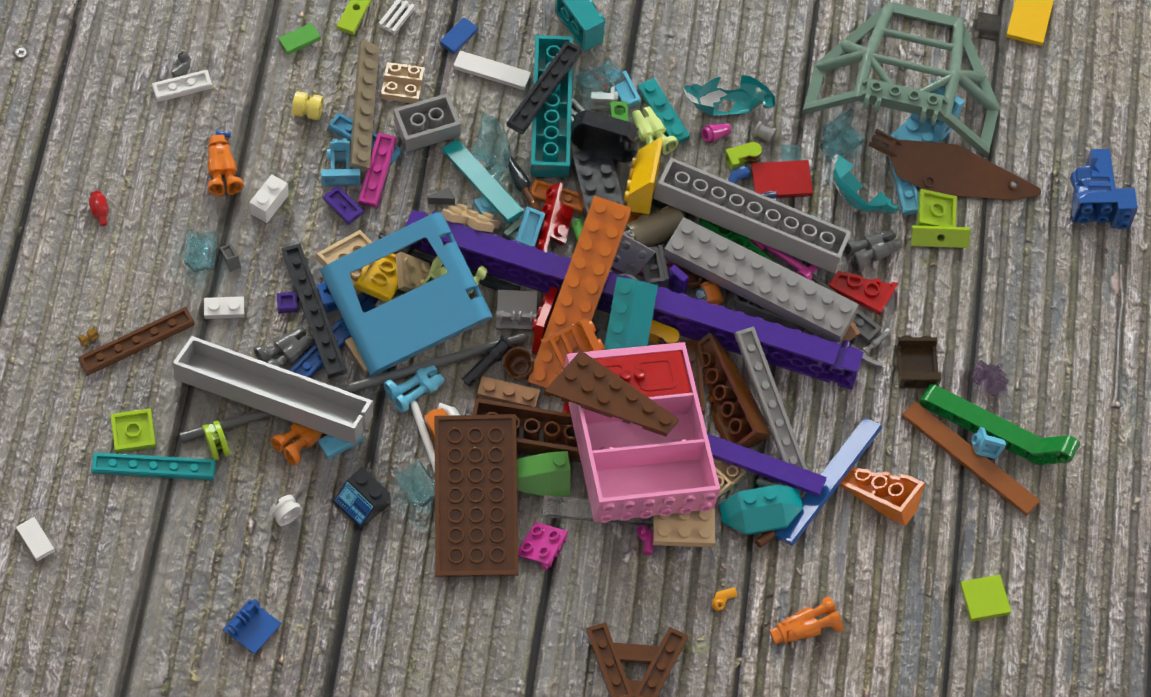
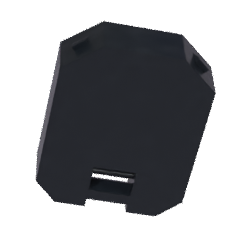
M584 110L576 113L571 126L570 141L580 151L610 148L613 160L627 163L631 162L637 154L636 140L639 137V129L631 122Z

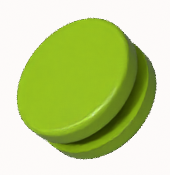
M214 421L210 425H203V433L213 460H219L217 452L219 449L222 450L224 457L230 456L227 441L219 421Z

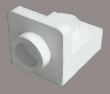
M611 84L610 93L602 91L591 92L590 109L609 110L610 102H618V92L615 91V85Z

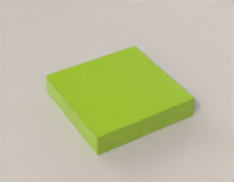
M920 189L918 192L917 226L956 227L957 196Z
M151 408L110 414L115 453L156 448Z
M1000 574L960 582L970 622L1011 614V608Z

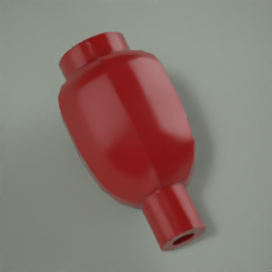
M101 191L91 192L89 206L92 215L99 220L100 226H106L108 224L106 217L109 213L107 199Z

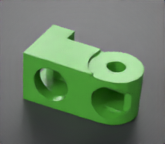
M627 101L610 102V117L629 122Z

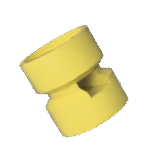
M297 91L293 99L292 115L302 118L307 115L308 119L319 121L323 110L324 97L314 94L309 97L308 93Z

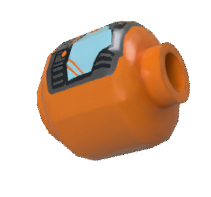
M710 281L701 283L699 285L700 288L695 292L697 299H703L713 305H721L723 303V296L719 285L711 284Z

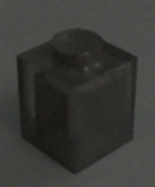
M978 12L977 19L973 18L971 30H975L974 38L996 41L1001 15Z

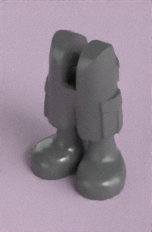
M885 230L880 233L866 235L861 241L848 240L843 253L847 258L852 256V268L854 272L860 273L865 269L867 260L878 261L899 250L902 245L898 239H895L896 234L893 230Z
M299 327L276 339L274 347L266 350L263 346L257 345L253 351L258 360L281 368L286 362L292 363L311 347L314 339L310 335H306L307 332L303 327ZM278 354H282L279 358L273 359Z

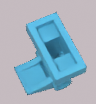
M347 138L342 140L333 139V142H330V149H327V160H331V169L321 170L322 186L361 185L360 169H351L349 167L350 142L347 141ZM335 163H346V169H335Z

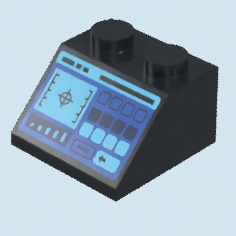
M361 467L346 480L334 498L333 503L362 529L391 504L390 493Z

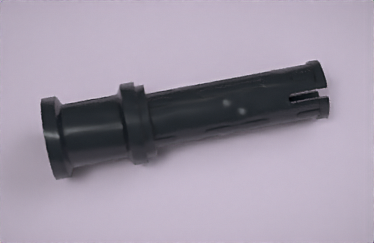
M501 335L499 337L500 340L493 347L488 348L487 354L461 378L468 387L471 388L495 362L501 361L502 356L508 350L514 348L513 344L505 336Z

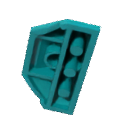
M782 485L740 491L719 504L722 523L745 535L787 528L803 510L799 489Z

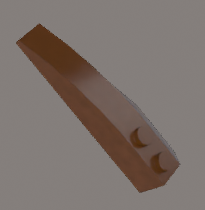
M710 332L696 344L701 367L705 370L704 381L705 385H708L710 393L708 399L709 404H712L714 413L712 418L721 439L746 448L757 446L769 437L771 432L739 370L713 332Z

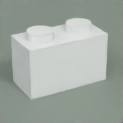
M271 174L249 202L251 215L267 223L289 196L288 183Z

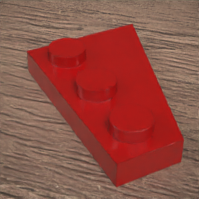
M837 271L829 287L839 295L880 316L898 287V283L891 282L890 284L881 282V279L874 278L870 280L862 278L861 275Z
M552 286L548 294H544L543 306H539L537 313L538 319H534L532 330L535 331L532 353L536 355L557 301L558 288Z

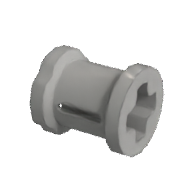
M759 121L752 136L762 138L768 144H771L777 129L769 128Z

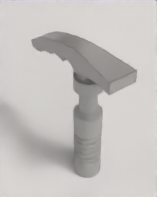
M886 328L874 338L867 347H863L860 350L864 352L862 357L864 362L878 368L883 367V363L872 360L867 354L870 353L872 348H876L892 334L889 328Z

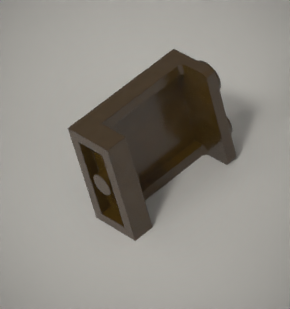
M908 335L898 337L896 358L899 388L927 389L930 384L939 386L941 373L938 372L937 337H912Z

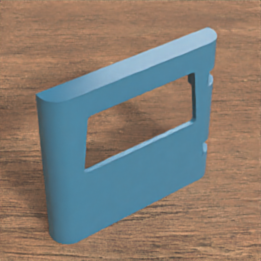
M442 212L431 214L327 264L320 270L371 377L493 318ZM448 236L451 243L443 245L441 239ZM423 238L428 239L445 266L447 273L364 313L350 274ZM474 290L477 297L470 300L467 293Z

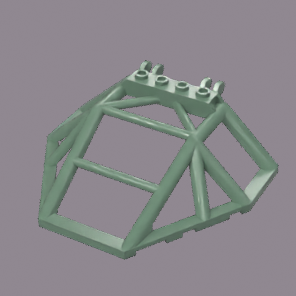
M888 2L815 63L802 114H814L817 111L856 101L864 102L862 109H867L869 104L875 105V112H879L880 106L920 115L919 122L922 123L926 117L931 118V125H936V120L944 121L977 150V153L988 157L999 104L962 18ZM893 14L952 27V44L887 29ZM873 30L866 47L856 44ZM883 36H888L951 51L950 69L947 71L879 55L876 52ZM963 49L973 71L961 69ZM861 62L853 91L818 99L825 71ZM878 62L943 78L919 90L900 86L892 82ZM871 68L875 70L882 81L869 78ZM958 84L987 109L981 138L952 114ZM946 85L944 96L930 93Z

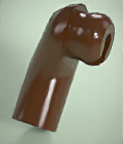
M775 530L762 532V535L755 540L757 547L762 548L775 537Z

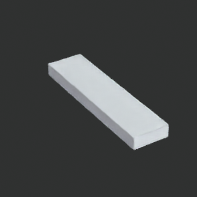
M464 51L459 52L454 63L455 70L524 91L531 77V72Z

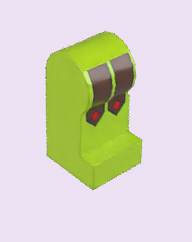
M750 142L726 149L724 159L730 172L732 169L748 163H758L761 158L762 147L756 142Z

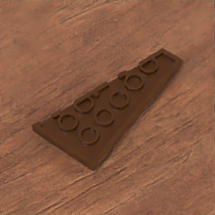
M582 350L578 352L544 391L546 396L551 397L552 395L560 398L563 402L581 405L583 409L610 418L613 416L622 419L624 423L642 426L647 431L665 437L679 422V419Z

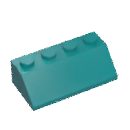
M617 277L605 350L648 346L658 285Z

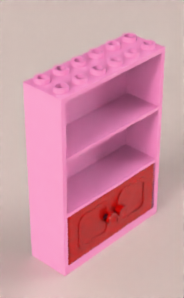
M685 342L585 352L679 419L678 424L665 437L647 431L642 426L633 423L627 424L622 422V419L613 416L610 418L583 409L581 405L572 402L568 403L594 522L607 523L611 520L619 519L626 521L637 517L668 516L673 513L688 514L692 511L707 512L714 509L720 492V485ZM578 353L567 354L564 368Z

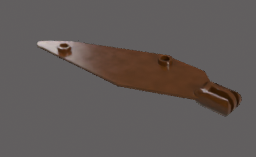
M876 129V135L872 136V141L868 144V146L889 156L897 177L920 189L953 196L1000 200H1019L1041 194V189L1034 184L957 144L899 140L879 129ZM1011 182H1014L1016 187H1012Z

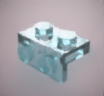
M193 229L188 230L183 259L184 264L193 272L214 269L218 234L215 231L197 234Z
M416 460L403 472L397 470L394 473L398 478L396 482L402 489L407 491V498L413 505L416 504L424 507L435 498V481L421 461Z

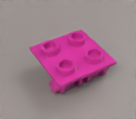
M535 522L519 547L518 556L540 562V567L547 570V568L552 566L554 558H557V553H560L563 544L566 543L568 531Z

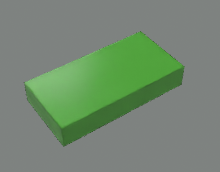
M309 23L279 37L278 40L286 54L290 55L321 40V36L314 25Z

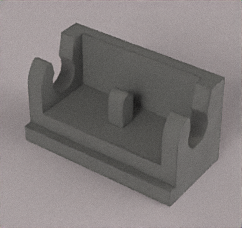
M663 246L649 247L655 253L642 268L644 279L650 284L658 285L659 288H668L669 275Z

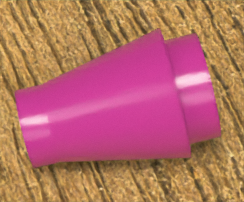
M728 123L710 124L702 128V137L705 142L713 143L731 134V127Z

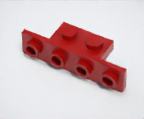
M561 182L549 186L546 191L545 205L542 208L545 216L535 247L547 252L549 240L560 245L566 244L574 212L573 208L559 201L563 187Z

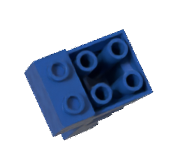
M1091 149L1085 166L1078 167L1070 176L1074 199L1072 203V222L1105 223L1110 221L1111 228H1130L1138 209L1135 188H1116L1110 149Z

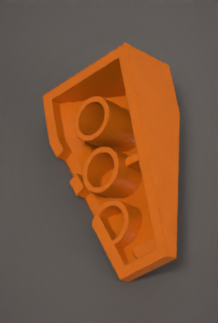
M853 467L839 486L887 518L906 526L917 512L925 484L905 474L900 476L890 475L889 472H882L880 474L873 473L868 469Z

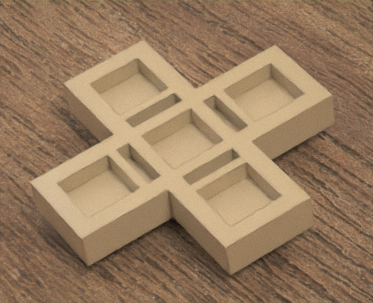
M448 205V209H442V214L446 220L467 224L478 231L493 233L494 228L498 229L500 221L495 219L493 214L488 212L478 214L476 211L468 210L466 205Z

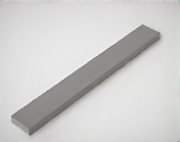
M754 326L735 332L734 335L781 461L807 470Z

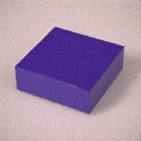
M296 292L277 293L278 314L298 312Z

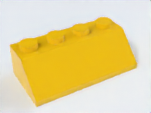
M658 138L638 150L637 158L633 157L624 197V202L627 203V207L632 208V212L650 214L663 138Z

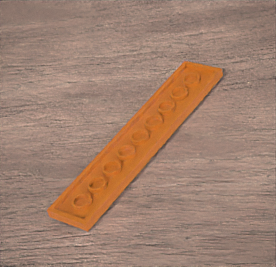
M594 195L543 338L586 318L588 321L593 320L632 208ZM569 330L564 334L573 353H578L580 350ZM560 336L554 338V341L565 361L568 352ZM549 341L541 342L534 362L533 372L527 381L545 389L557 377L556 372L562 370Z

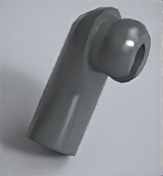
M185 51L178 54L179 66L171 70L174 78L181 76L190 69L191 58Z

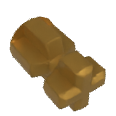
M93 327L86 331L87 336L83 334L78 336V340L85 347L89 344L88 340L93 342L100 336Z

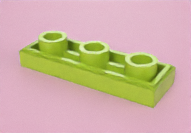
M350 0L336 25L337 30L354 35L372 0Z
M912 225L910 244L911 246L969 248L971 229L970 227Z

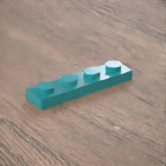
M655 78L638 84L637 89L644 101L652 108L665 126V135L667 137H676L679 142L678 144L689 140L690 134Z

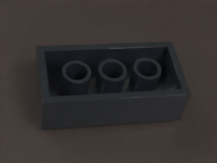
M602 148L572 152L571 167L584 221L586 220L594 195L624 205L611 149Z

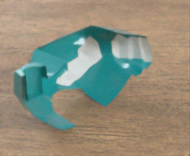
M742 75L740 88L735 90L717 88L721 77L714 78L703 86L693 84L692 86L687 85L683 87L686 97L695 107L711 116L749 113L760 104H763L764 108L775 106V96L769 88L757 79L747 75ZM723 99L735 102L729 113L716 110V105L721 104Z
M835 154L832 162L833 181L839 194L850 206L864 212L875 211L885 214H893L899 210V206H894L892 199H888L882 191L869 203L862 199L856 191L862 188L863 185L849 171L854 166L840 155Z

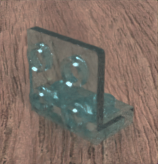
M850 108L848 111H842L835 120L828 121L823 126L820 149L832 161L835 154L844 157L864 141V138L851 126L855 111L853 108Z

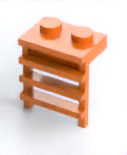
M587 318L541 339L542 343L550 342L562 370L564 369L565 361L554 338L560 336L568 354L573 353L564 334L569 330L579 350L583 352L605 350L601 339L597 340L595 336L596 328L593 322L588 321ZM562 370L556 372L557 376L562 372Z

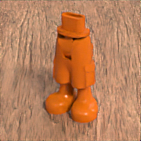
M224 135L210 136L207 166L209 176L213 179L207 184L208 191L215 196L224 195L225 188L221 177L223 175L226 178L227 194L234 195L243 189L244 182L241 178L234 177L237 173V166L232 157L229 143L225 140Z
M294 423L290 426L289 432L274 435L270 441L278 452L284 451L285 458L291 465L296 466L300 462V450L303 447H311L324 433ZM294 438L298 439L297 441L289 444Z
M828 596L822 599V603L814 609L806 607L796 612L795 615L777 623V627L770 629L769 633L776 645L781 642L786 644L787 642L821 634L822 628L832 627L837 633L844 631L840 615L836 611L835 604L831 597ZM823 614L828 615L819 620L815 619L816 617L821 616Z

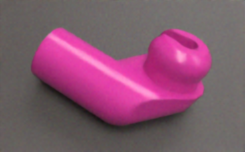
M639 525L636 533L644 543L642 553L652 555L654 548L653 532L648 527Z

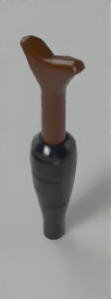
M506 153L504 158L508 164L516 189L519 192H523L530 208L541 211L539 204L529 189L530 181L527 175L513 159L511 153Z

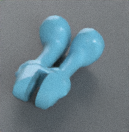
M432 365L418 369L415 372V376L402 384L396 385L392 380H387L384 382V388L389 399L394 401L397 410L404 413L408 411L412 401L425 393L431 394L444 383L445 379L441 374H437V368ZM417 385H419V387H418L417 389H415L414 391L410 392L409 394H407V395H405V396L402 395V394H404L405 392H407L408 390H410V389L416 387Z

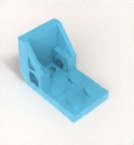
M942 86L930 93L944 96L946 87ZM957 95L952 114L958 118L964 100ZM911 113L910 118L890 136L899 140L940 143L951 132L952 128L941 120H936V125H931V118L926 117L923 123L919 122L920 115Z

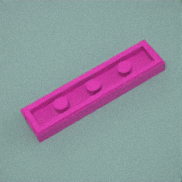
M383 133L377 134L370 158V169L366 172L358 204L378 207L397 142V136Z

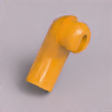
M735 587L716 592L712 600L714 610H723L727 599L737 597Z

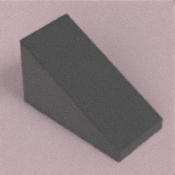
M448 187L428 195L427 203L455 205V197Z
M229 244L220 247L229 271L241 268L239 257L233 246Z

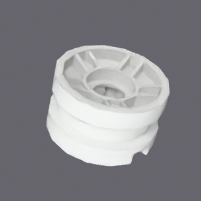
M286 495L278 500L279 503L277 505L273 504L269 510L271 516L276 518L278 525L285 526L301 514L302 507L300 504L295 503L296 500L292 495Z

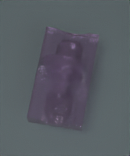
M982 360L977 363L971 379L977 385H980L984 380L988 382L989 385L986 390L992 396H996L999 392L1004 393L1009 383V380L1005 378L1007 374L1002 371L1004 367L1002 363H999L997 366L992 363L987 365Z

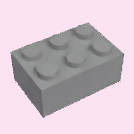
M448 93L393 109L394 123L406 152L461 136V124Z

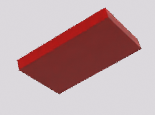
M809 160L751 163L754 192L761 194L768 191H777V198L813 196Z

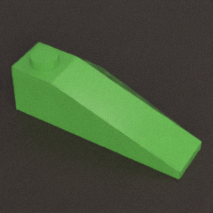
M568 451L550 452L517 459V491L525 492L524 494L543 496L546 499L570 498L571 469Z

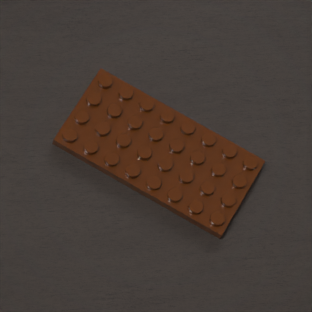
M516 414L434 416L436 577L518 576Z

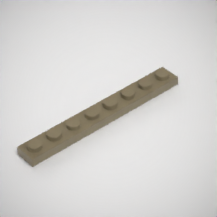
M361 40L358 47L349 167L367 172L370 169L379 45Z

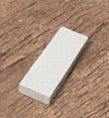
M208 70L152 83L157 102L213 88Z

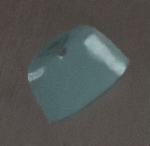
M483 113L478 137L470 153L477 160L485 161V169L498 181L505 173L510 162V144L502 124L493 116ZM496 157L499 158V162H498V163L495 161V160H496V159H495Z

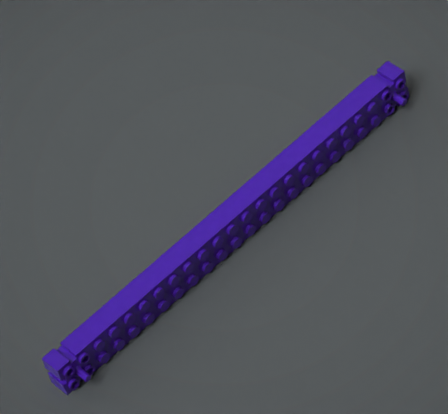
M412 210L405 227L427 217L428 214L423 211ZM446 221L469 268L478 271L482 265L487 269V275L547 294L552 286L558 288V297L572 258H564L553 252H545L534 246H526L515 240L510 241L501 238L496 234L491 235L478 231L461 223ZM448 236L441 239L443 245L450 243ZM426 238L409 245L413 249L417 248L438 256ZM610 271L597 310L611 313L617 277L632 278ZM658 287L652 320L675 328L680 336L692 340H701L708 333L713 332L725 350L742 355L734 333L754 326L768 364L828 383L833 381L838 383V386L853 390L864 352L858 348L850 347L848 340H844L841 345L836 341H828L817 335L802 333L798 329L783 327L779 323L764 321L760 317L745 315L741 311L726 309L722 305H713L703 299H694L684 293H675L665 287Z

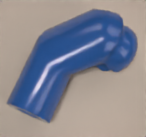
M740 166L732 169L728 181L737 184L739 179L748 178L750 176L749 168Z

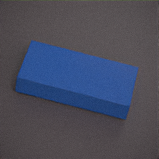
M463 17L440 40V45L452 54H455L478 31V27Z

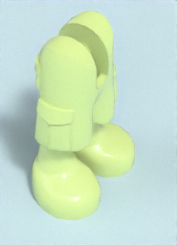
M650 106L643 108L645 118L640 110L632 112L634 124L639 129V138L641 141L646 142V145L654 141L653 137L657 139L663 138L661 151L664 155L669 154L678 146L679 142L676 137H666L664 135L666 128Z

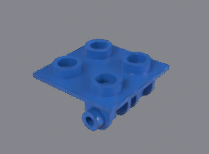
M249 599L223 628V631L255 654L282 623L262 609L259 601Z

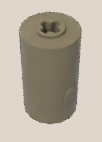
M668 205L628 223L625 231H633L634 240L647 247H656L671 239L684 215L680 209Z

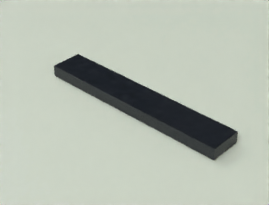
M568 41L564 43L506 122L507 127L522 135L581 56L583 49Z

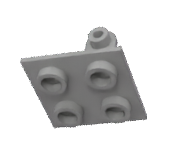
M625 231L612 267L636 277L654 255L655 251L634 240L633 231Z
M498 290L496 328L532 330L534 319H536L537 292Z

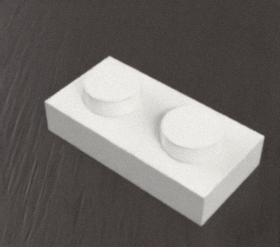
M244 297L204 298L205 319L245 318Z

